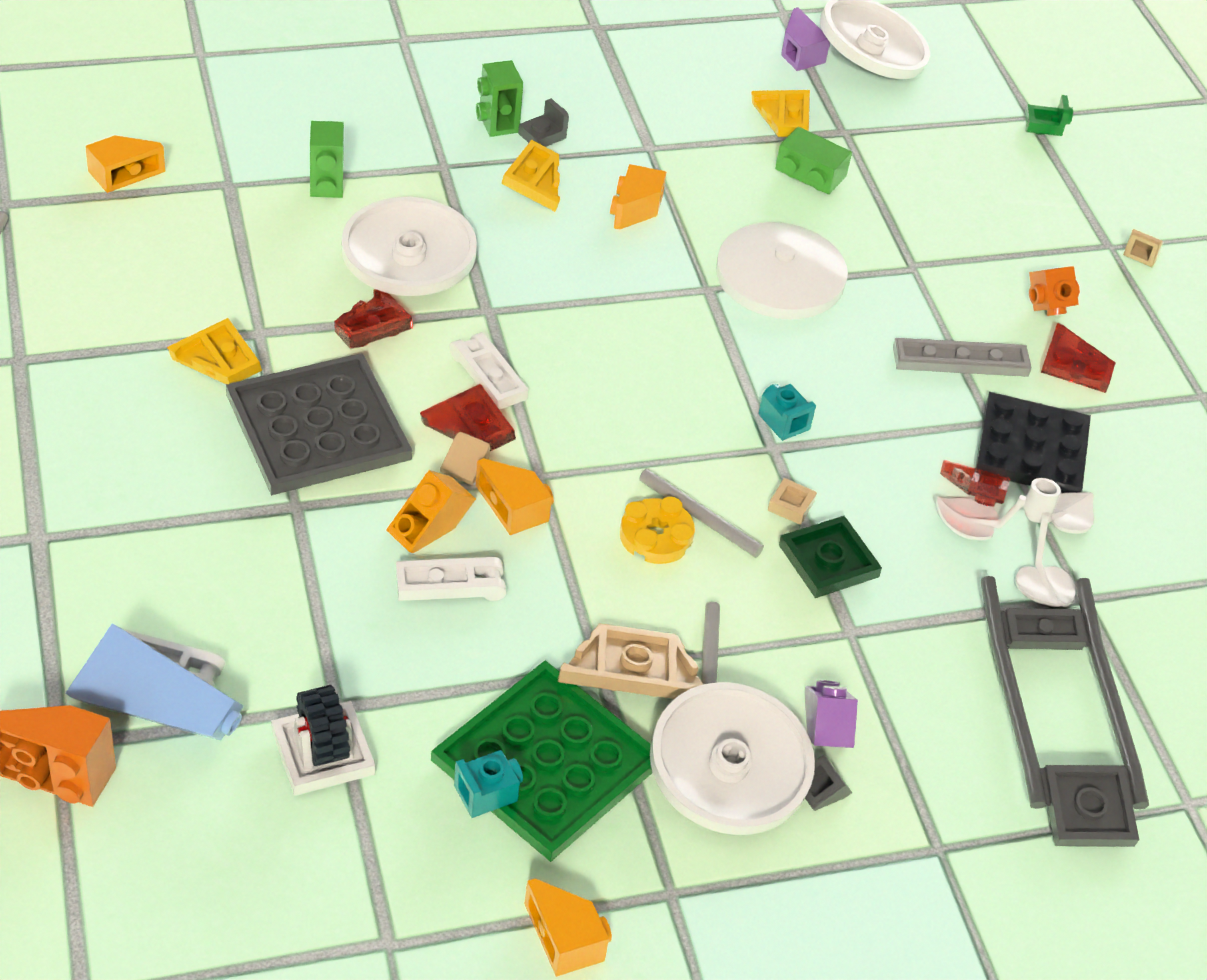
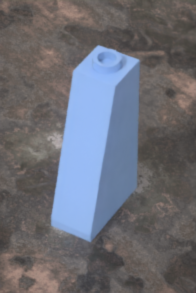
M113 623L65 693L71 698L89 705L220 741L225 734L230 736L236 730L242 719L240 711L244 706Z

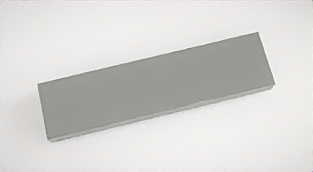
M895 338L893 343L896 370L1029 377L1032 369L1027 345Z

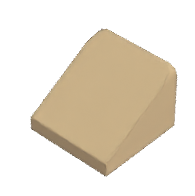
M1133 229L1123 255L1153 268L1160 256L1163 241Z
M458 432L440 467V472L473 485L476 481L477 460L490 458V444L463 432Z

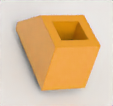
M629 164L626 176L620 175L616 194L619 196L614 195L611 203L610 214L615 215V229L620 230L658 215L664 194L667 171Z
M428 470L386 531L410 553H415L455 529L476 498L453 477Z

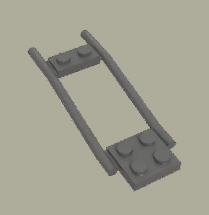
M983 577L980 582L991 646L1024 769L1030 807L1040 809L1048 806L1055 846L1135 847L1140 839L1134 809H1145L1150 804L1141 763L1103 645L1090 579L1079 578L1075 581L1080 609L1006 608L1005 611H1001L995 577ZM1084 647H1088L1124 765H1045L1044 768H1040L1008 649L1083 650Z

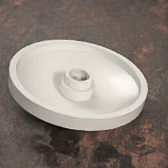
M829 0L820 15V25L829 42L846 58L873 73L894 79H910L921 74L930 59L929 46L917 28L899 13L876 1Z
M392 197L375 201L355 212L346 222L342 231V257L349 271L364 284L390 294L421 296L449 289L469 274L476 259V235L467 219L453 208L426 198Z
M782 222L751 224L731 233L720 246L716 262L718 281L729 297L750 311L778 319H804L828 311L841 299L848 274L847 265L842 254L829 240L807 228Z
M728 682L709 683L691 688L668 704L662 712L650 745L652 772L658 787L669 803L692 822L724 834H757L781 825L799 809L811 787L814 776L815 758L813 747L805 728L796 715L770 694L743 684Z

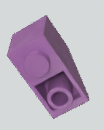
M799 7L793 8L785 31L781 56L796 71L826 63L830 47L829 40L823 31Z
M817 680L816 686H805L807 734L811 743L814 746L854 748L858 699L850 694L847 688L840 687V682Z

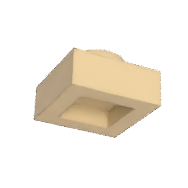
M784 478L769 502L768 511L801 525L815 502L817 492Z

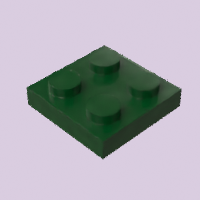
M845 515L783 534L780 537L779 547L814 598L880 577L881 565Z

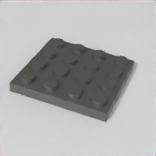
M363 353L226 384V396L271 496L412 460V448Z

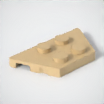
M599 623L591 632L588 640L583 641L579 645L574 658L568 664L564 662L561 665L558 682L670 699H675L687 690L703 685L697 676L698 665L685 652V646L676 634Z

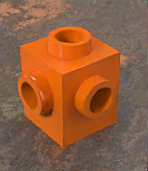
M1074 266L1029 272L1031 284L1029 298L1033 304L1034 311L1047 310V316L1066 314V307L1079 305L1080 287L1076 280Z

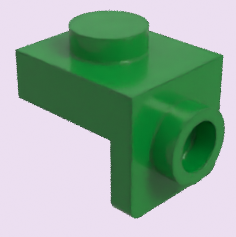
M1061 95L1057 108L1028 104L1025 112L1027 132L1038 135L1063 136L1065 126L1070 125L1073 118V107L1069 106L1068 95Z

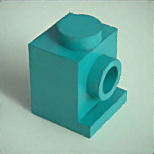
M791 383L780 387L779 384H772L762 394L758 414L781 441L811 430L816 404L813 401L807 402Z
M502 750L466 763L464 759L456 761L454 787L471 818L518 801L519 785L523 782V775L516 759L507 760Z

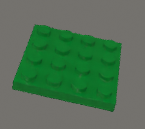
M545 660L431 751V761L454 780L456 761L464 759L466 763L502 750L507 760L516 759L523 775V782L519 785L518 801L491 812L547 860L552 862L653 772L650 762L651 744L579 686L558 682L560 671Z

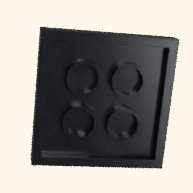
M989 392L985 405L974 473L1031 486L1034 479L1046 478L1058 484L1061 489L1060 493L1082 492L1091 415Z

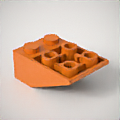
M72 705L0 711V776L17 781L30 790L40 789L58 795L68 803L76 804L79 802L93 807L116 769L110 718Z

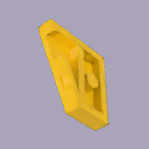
M762 90L751 92L752 104L778 137H788L798 126L809 131L810 90Z
M531 140L504 173L501 184L555 212L560 202V196H558V186L560 183V173L558 172L559 154Z
M229 318L167 347L172 360L224 384L242 381L262 371L260 361Z

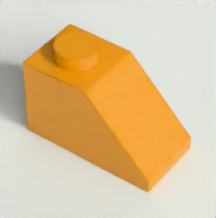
M114 135L85 146L88 172L107 193L165 172L164 146L160 142Z
M485 458L477 460L475 486L509 535L549 522L551 505L554 502L553 494L547 484H543L534 471Z
M536 878L528 880L524 904L555 976L557 977L604 962L608 943L612 941V934L607 919L604 916L599 917L593 902Z

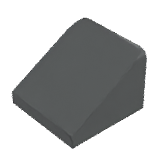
M824 754L815 760L812 784L805 797L814 811L842 800L853 793Z

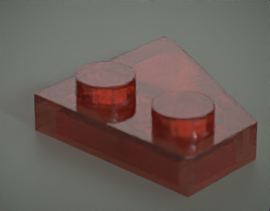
M374 289V297L367 303L360 300L352 306L349 312L343 313L334 320L335 333L350 349L364 347L368 343L386 337H393L401 332L413 329L411 315L389 293Z
M1057 323L1041 373L1106 393L1116 362L1064 325Z
M481 384L420 412L421 422L425 426L453 440L458 432H463L489 443L490 452L516 440L515 430Z
M943 460L940 471L943 477L963 492L975 496V502L994 507L996 503H1004L1011 478L948 460Z

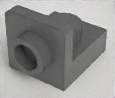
M552 98L545 100L544 114L520 123L518 134L528 143L533 140L547 147L567 138L569 114Z

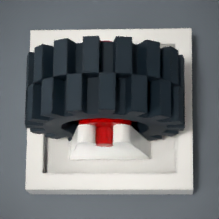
M332 685L298 692L296 696L298 714L271 720V730L294 796L375 775L376 765L351 701L339 703L338 694H336L335 688Z

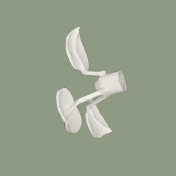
M1037 478L1032 481L1027 497L1020 495L1017 503L1000 520H998L999 515L997 511L984 501L973 498L947 499L937 497L936 505L943 522L954 533L972 540L991 539L994 534V528L1001 529L1023 507L1025 516L1033 522L1041 523L1035 567L1027 566L1018 570L1015 577L1017 588L1024 596L1041 604L1068 607L1073 603L1076 588L1070 575L1060 567H1043L1042 559L1048 522H1052L1058 530L1075 534L1088 532L1092 528L1095 519L1093 492L1060 493L1061 489L1054 481L1046 478Z

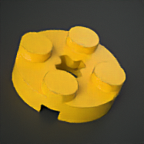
M675 497L633 501L625 507L620 525V539L625 549L632 555H634V551L644 555V561L654 564L671 563L681 559L685 555L686 549L691 547L695 534L694 521L691 515L682 508V502ZM658 527L664 531L663 534H657L655 530H650V528Z

